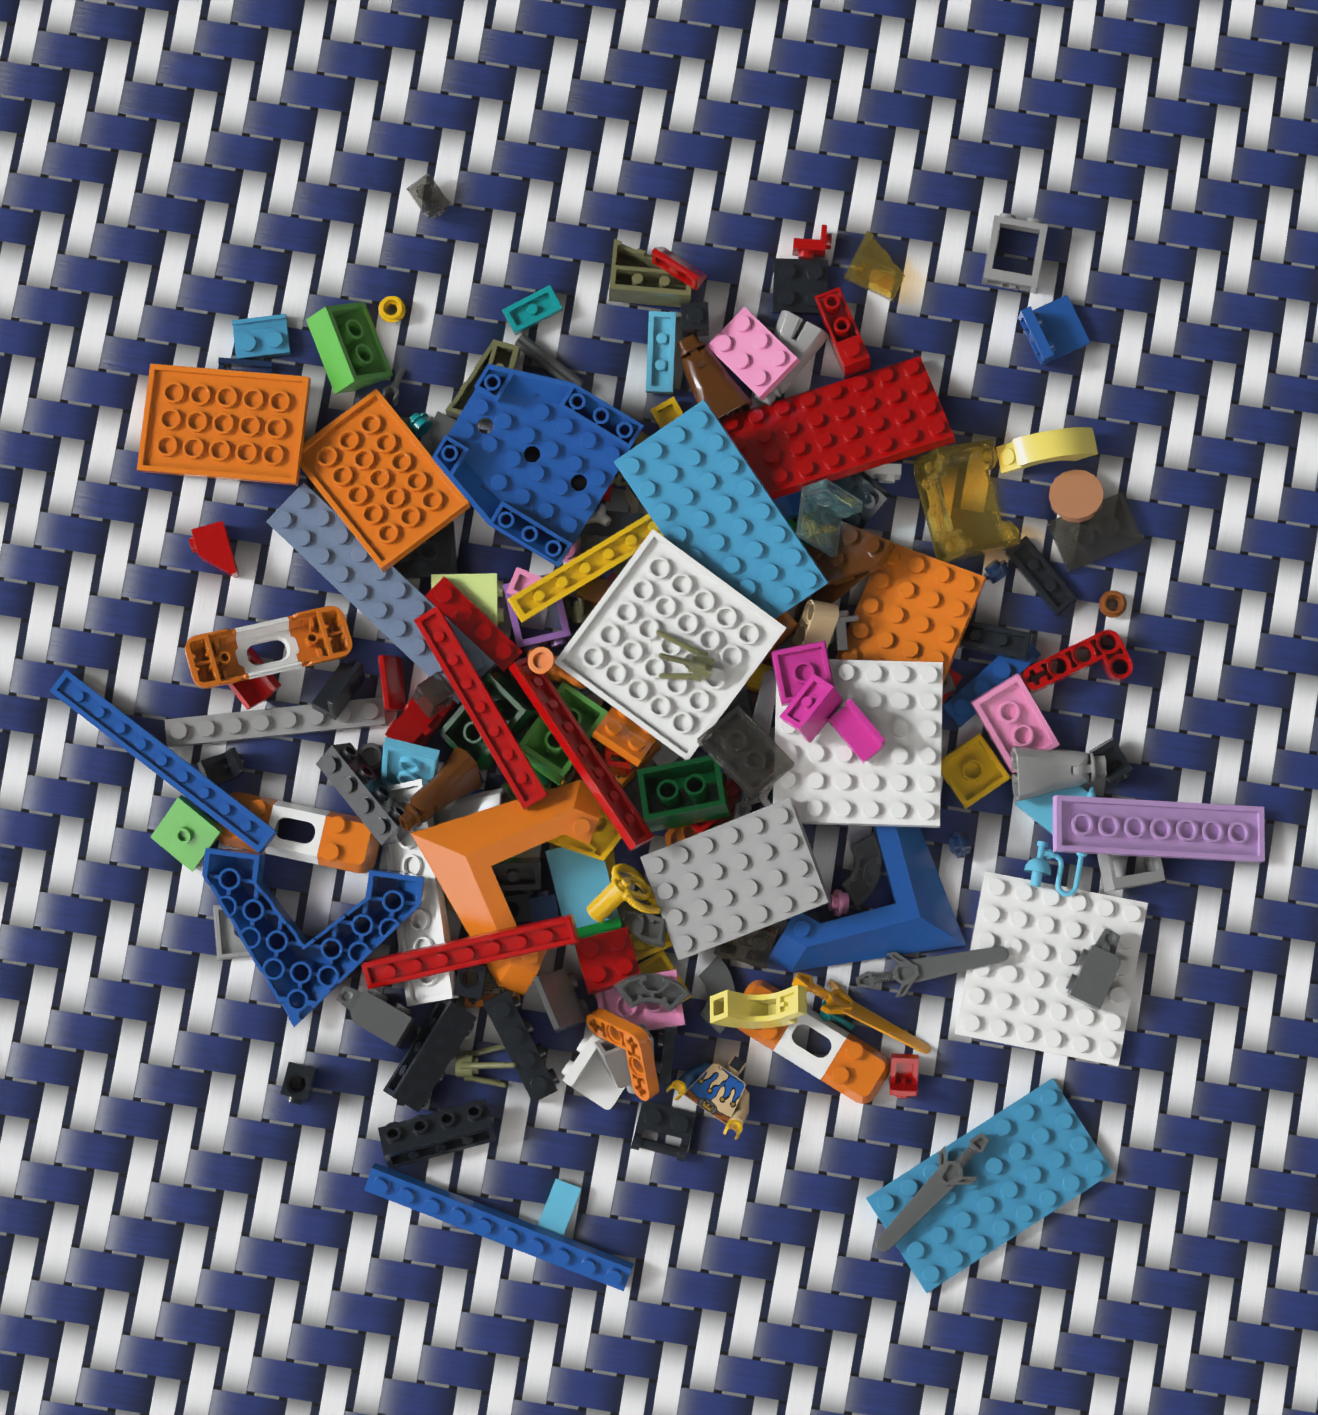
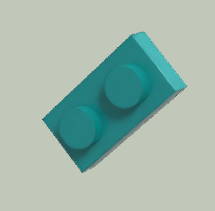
M550 285L502 309L514 335L563 311Z

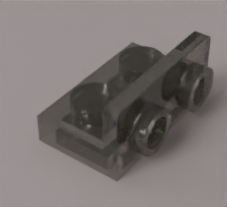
M768 926L714 948V954L725 959H732L749 964L750 966L766 969L769 963V955L777 936L778 927Z

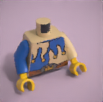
M735 1055L731 1057L724 1068L716 1062L713 1064L704 1062L688 1069L678 1080L673 1081L668 1086L667 1092L672 1088L678 1091V1096L675 1098L676 1101L683 1095L726 1125L723 1131L724 1135H726L729 1129H732L736 1132L735 1140L739 1138L749 1113L750 1093L745 1088L746 1083L738 1078L747 1065Z

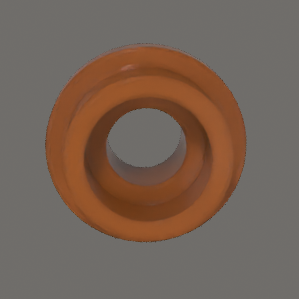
M1115 590L1105 592L1099 600L1100 611L1109 618L1119 617L1124 613L1127 606L1124 595ZM1109 600L1117 602L1116 609L1108 607L1107 603Z

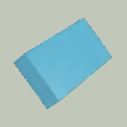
M555 1179L538 1226L564 1236L582 1188Z

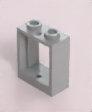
M1001 213L1000 216L995 215L992 222L982 284L1035 294L1048 225L1042 224L1041 220L1035 218H1027L1025 221L1016 219V216L1012 214ZM999 227L1039 234L1032 275L992 269Z
M1097 854L1105 892L1155 884L1165 880L1160 857H1144L1146 872L1116 877L1112 855Z

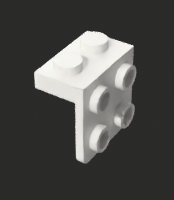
M592 1034L590 1039L585 1036L576 1049L580 1054L575 1062L569 1060L562 1070L561 1074L565 1076L562 1081L602 1108L610 1110L625 1087L618 1088L610 1077L595 1046V1042L601 1039Z

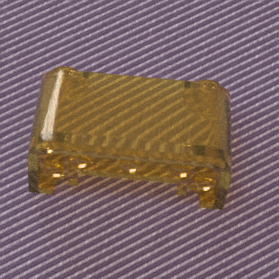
M993 439L939 447L921 456L914 463V475L934 552L938 560L949 563L1011 548L1020 544L1018 528L1009 520H1001L989 475V470L995 467L998 460V452L994 446Z

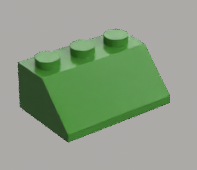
M365 301L325 306L306 319L334 394L357 391L393 376Z
M563 681L557 692L591 741L593 738L591 736L608 711ZM539 715L519 744L531 765L539 773L560 785L573 764Z

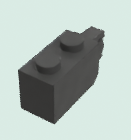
M1104 929L1094 945H1091L1088 950L1083 948L1077 961L1081 965L1077 975L1071 974L1066 985V989L1070 990L1067 997L1095 1010L1101 1009L1121 964L1119 957L1115 955L1120 939L1119 934Z

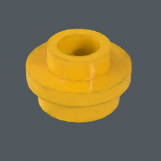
M388 296L380 302L378 311L380 317L385 322L396 323L404 317L406 308L404 302L399 297ZM390 306H395L397 308V312L395 314H389L387 312V309Z

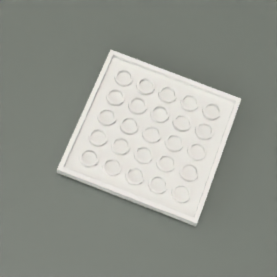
M652 529L554 663L683 759L688 760L780 638L786 627ZM661 630L699 650L708 652V656L714 658L710 678H702L701 682L684 679H660V673L693 672L688 671L689 666L659 658V653L691 660L692 655H697L658 636L656 631Z
M829 659L835 689L843 698V703L834 714L845 706L848 699H851L886 740L885 747L864 764L829 722L825 724L811 743L806 741L799 731L783 722L779 716L787 706H781L776 681L773 804L792 797L802 824L940 828L943 662Z
M985 871L970 950L1004 946L1009 952V957L1000 963L966 971L954 1035L1119 1066L1148 903L1079 889L1074 895L1065 897L1057 892L1053 884L1041 882V887L1030 886L1031 880ZM1061 886V888L1064 891H1070L1072 889L1069 887ZM1108 929L1120 935L1115 955L1119 957L1121 964L1101 1009L1095 1010L1067 997L1070 990L1066 989V985L1071 974L1077 975L1081 965L1077 961L1083 948L1088 950L1091 945L1096 943L1103 930Z

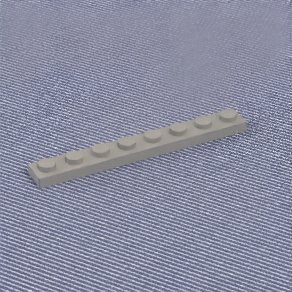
M383 697L350 700L336 720L312 708V704L165 719L168 748L386 725Z

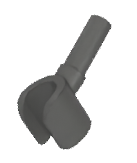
M399 368L393 383L383 389V397L385 399L392 397L394 407L399 403L398 388L405 373V370Z

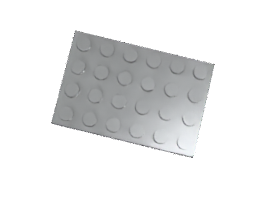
M792 797L640 857L656 902L661 909L662 918L666 921V929L678 961L831 902Z

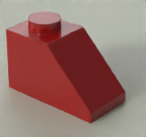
M223 521L191 529L193 537L189 538V543L193 554L198 553L202 561L233 578L240 577L227 528Z

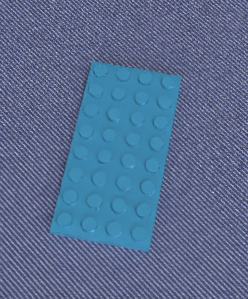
M705 399L614 461L627 483L668 541L774 619L829 583Z
M1053 1078L945 1147L947 1161H955L969 1146V1140L983 1133L989 1139L984 1151L975 1154L973 1158L971 1157V1160L969 1159V1162L967 1161V1164L965 1163L963 1167V1176L978 1178L972 1184L956 1185L895 1244L926 1293L1113 1173ZM938 1152L866 1198L885 1229L938 1169Z

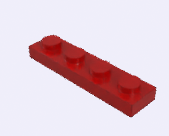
M445 576L425 595L434 606H439L443 614L496 663L497 667L504 673L523 654V651Z

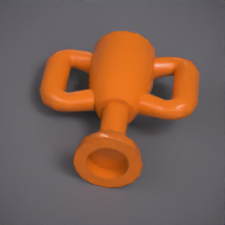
M537 647L527 652V656H529L528 666L534 673L546 674L549 680L558 686L564 681L566 684L571 683L578 689L586 687L554 663L558 656H554L548 648Z

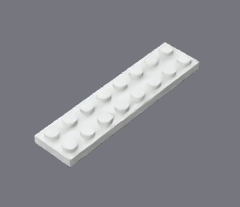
M418 779L387 786V788L405 809L406 805L410 803V798L428 783V779ZM433 817L427 822L422 823L420 827L414 826L401 842L385 845L388 870L402 871L425 877L421 905L396 929L399 952L451 941L444 891L411 835V832L434 826ZM455 970L405 981L404 988L407 1007L459 998L458 995H453L456 983Z

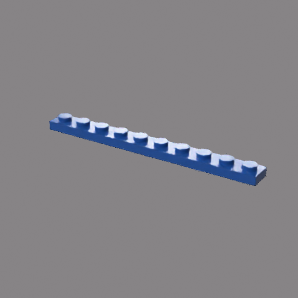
M65 670L50 689L52 694L258 853L262 854L278 833L70 671Z
M377 1163L373 1164L364 1191L621 1291H624L634 1265L632 1262L392 1169L389 1170V1168Z

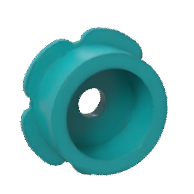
M425 412L421 414L415 413L407 421L408 428L417 438L424 436L432 426V422L427 418L428 414Z

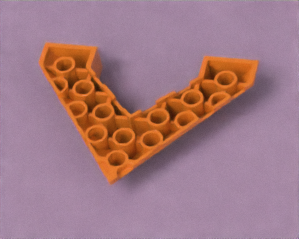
M579 779L569 784L546 790L549 796L527 810L522 808L518 800H513L464 817L442 822L426 829L411 832L412 837L470 937L517 926L491 866L563 834L587 844L590 843L599 821L602 807L583 780ZM547 950L485 964L498 986L524 996L533 982V978L538 974Z

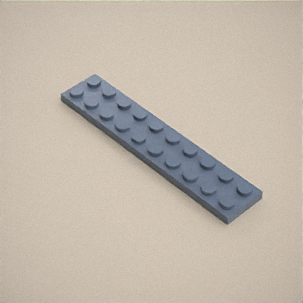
M303 482L266 522L460 705L459 697L414 622V619L435 606L393 566L383 573L336 512ZM446 617L483 680L497 664Z

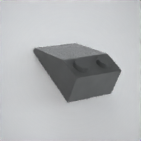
M564 968L533 978L556 1033L586 1021L585 1015L590 1013L584 997L578 1000L574 989L579 988L573 972L567 974Z

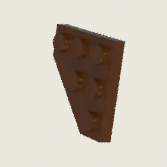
M829 515L824 517L806 546V549L829 581L823 587L831 584L837 586L855 579V575L866 571L872 573L882 569L895 548L892 541Z

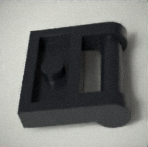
M642 1101L631 1149L639 1151V1148L677 1157L678 1161L685 1162L697 1113ZM644 1129L681 1138L680 1147L642 1137Z

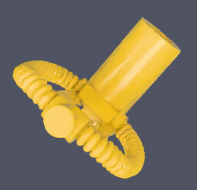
M624 863L617 864L612 868V882L586 907L588 914L600 923L623 901H627L629 905L640 912L659 914L661 911L651 886L648 885L635 868ZM626 872L630 874L632 877H625L619 873ZM630 884H636L643 893L640 890L637 892L630 890ZM636 899L647 900L651 905L642 904Z

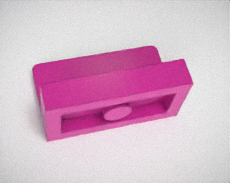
M813 673L779 717L783 722L799 731L803 738L811 743L828 722V719L832 717L843 703V698L833 685Z
M848 699L845 706L828 719L829 724L863 764L885 747L886 740L851 699Z

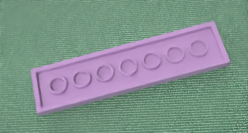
M1056 795L1053 796V852L1262 863L1265 862L1264 807Z

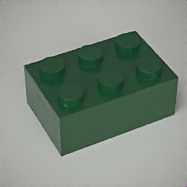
M503 672L488 673L482 681L514 736L517 737L537 713V710L531 701ZM462 704L438 734L453 749L458 747L466 750L477 762L479 771L489 770L496 761Z
M719 754L637 770L644 821L651 832L731 817L725 771Z

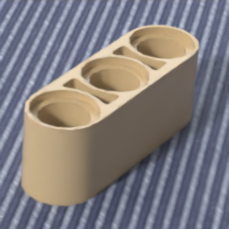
M809 600L804 607L798 623L799 627L795 631L790 647L825 641L828 648L839 618L838 606L833 603Z

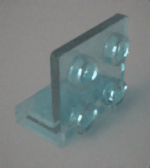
M827 479L802 487L796 530L797 537L830 557L837 556L842 518H848L850 515L862 512L863 501Z

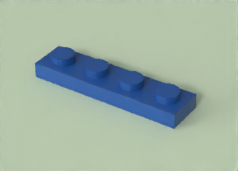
M1031 643L1026 662L998 656L943 705L942 709L961 728L976 714L970 703L971 701L1013 675H1020L1041 656V653Z

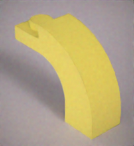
M1090 427L1064 428L1035 433L1012 439L1013 442L996 447L1001 473L1005 474L1042 463L1077 461L1098 454L1094 431Z
M801 985L772 994L752 995L726 990L710 996V1023L725 1027L745 1029L781 1027L797 1023V1017L807 1014L806 987Z

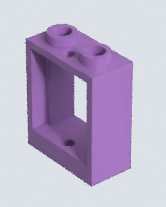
M510 583L503 584L516 644L520 650L524 651V654H527L529 650L549 644L551 648L561 647L567 644L566 640H571V633L562 599L556 602L562 631L522 639L517 615L507 600L511 597V595L506 593Z

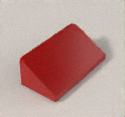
M655 247L652 250L653 264L694 290H697L707 277L706 273L665 247Z
M379 655L378 662L384 709L388 713L404 711L403 709L407 702L401 658L399 656Z

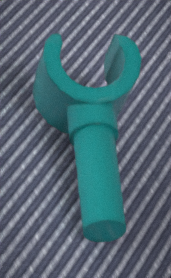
M820 1011V1017L825 1021L833 1019L850 1030L855 1026L840 1016V1014H827Z

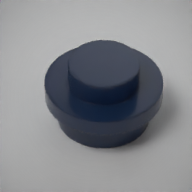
M998 559L992 561L985 567L986 573L984 576L992 584L997 583L1009 573L1008 563L1005 560L999 562Z
M954 831L952 837L949 838L950 851L952 854L955 853L957 858H963L971 852V841L967 832Z

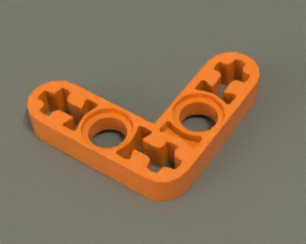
M598 1008L587 1015L586 1022L593 1034L626 1050L632 1087L636 1095L643 1101H647L659 1093V1083L652 1044L647 1032L640 1026L602 1008Z

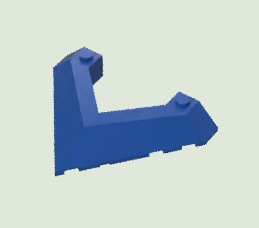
M871 826L874 828L894 904L819 923L803 913L790 918L767 958L790 971H798L889 957L886 953L891 952L905 955L965 946L964 938L920 827Z
M205 848L202 876L206 883L210 885L217 897L218 903L227 918L231 920L238 936L259 971L263 973L279 1004L281 1003L293 1027L300 1023L422 903L425 877L402 871L372 868L369 870L366 898L309 941L263 881L266 853L260 854L240 849Z

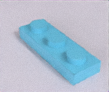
M649 311L646 393L673 394L676 312Z

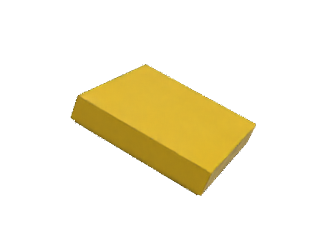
M980 733L941 759V775L965 809L1011 779Z

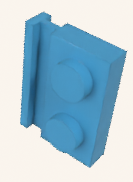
M286 314L232 320L236 359L249 360L291 354Z

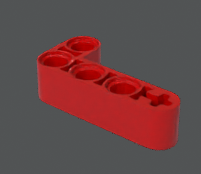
M1104 630L1029 666L1024 670L1021 679L1030 693H1036L1100 662L1110 680L1121 682L1131 674L1133 663L1120 636L1113 630ZM1104 637L1110 638L1114 643V648L1112 650L1103 649L1100 639ZM1078 649H1084L1089 653L1090 657L1087 662H1081L1076 658L1075 654ZM1053 661L1062 662L1065 666V672L1056 674L1051 669V663ZM1117 661L1122 662L1126 666V673L1122 675L1116 674L1112 668L1113 663ZM1045 670L1046 675L1038 680L1037 685L1034 682L1029 683L1027 681L1030 673L1033 676H1037Z

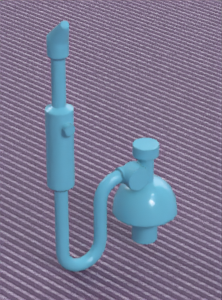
M1093 786L1090 787L1087 797H1096ZM1037 841V858L1030 859L1024 868V871L1032 873L1030 886L1041 887L1042 876L1051 875V867L1047 860L1055 858L1058 861L1055 882L1057 892L1065 897L1074 895L1079 888L1083 859L1087 854L1076 853L1078 862L1074 885L1070 891H1064L1061 888L1064 868L1062 857L1050 849L1045 850L1048 847L1047 842Z

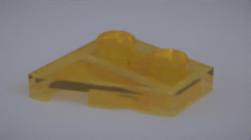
M867 231L844 279L893 302L905 275L892 262L885 249H882L877 243L873 234Z

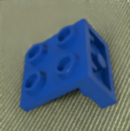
M1063 296L1034 310L1030 306L1020 311L1018 319L1041 366L1090 343L1068 296Z

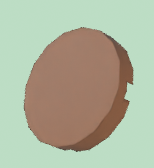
M1074 469L1063 472L1055 478L1050 486L1049 501L1051 508L1068 522L1079 523L1087 521L1094 517V514L1103 505L1104 491L1101 482L1095 475L1085 470Z

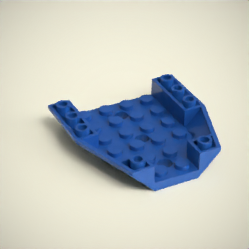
M487 364L474 386L476 389L449 434H445L432 459L489 526L559 567L576 543L617 475L619 469L614 461L633 448L644 425L573 382ZM483 418H489L493 422V429L488 434H482L478 429V423ZM534 446L539 449L540 458L536 462H528L526 460L525 451L527 448ZM576 475H583L587 480L586 488L581 491H576L571 484L573 477Z

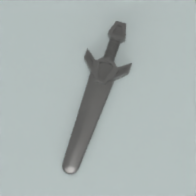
M773 669L767 670L763 676L741 762L727 771L725 781L739 775L743 781L742 783H744L741 787V795H739L740 800L733 805L734 819L747 815L752 810L748 801H750L752 785L759 780L767 791H770L771 780L764 770V762L776 699V677Z
M1004 946L911 960L906 959L897 952L886 953L898 963L892 971L878 972V974H872L870 971H867L856 977L857 987L872 988L876 983L896 980L902 985L895 998L905 996L913 983L1000 963L1007 960L1009 952Z
M983 1133L970 1139L969 1146L955 1161H947L945 1146L938 1152V1169L878 1237L876 1248L879 1251L886 1252L890 1250L956 1185H969L978 1178L963 1176V1167L965 1163L967 1164V1161L969 1162V1159L971 1160V1157L973 1158L975 1154L984 1151L989 1139Z

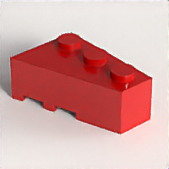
M428 677L421 686L422 691L416 698L412 697L403 709L404 712L391 723L385 736L425 747L458 704Z

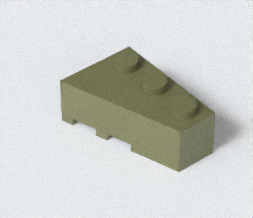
M614 239L609 301L681 307V303H691V287L653 264L652 256L646 254V251L639 248L637 250L622 244V241Z
M493 339L467 381L463 383L452 403L446 408L447 416L458 419L476 389L474 386L487 364L517 370L521 356L520 346ZM483 418L478 423V425L493 429V422L489 418Z

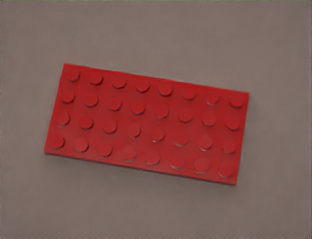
M921 356L775 401L771 406L765 404L733 414V416H727V418L719 419L772 499L955 443L954 434Z

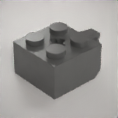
M344 986L336 999L351 1011L353 1023L398 1049L415 1022V1019L410 1017L412 1014L411 1010L397 1002L394 1007L386 1003L389 998L373 988L369 993L365 990L360 992Z

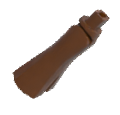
M692 334L677 343L682 352L680 354L681 362L696 404L705 399L718 419L727 418L728 413L733 416V414L746 411L752 406L753 402L736 383L712 350L704 342H700L696 334Z
M456 747L438 773L410 798V803L405 807L406 812L399 817L400 825L404 831L408 832L414 826H422V823L427 822L450 803L482 787L477 762L466 750Z

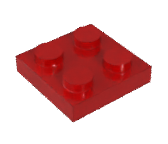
M627 926L580 939L578 943H574L588 995L613 989V985L622 979L641 974Z

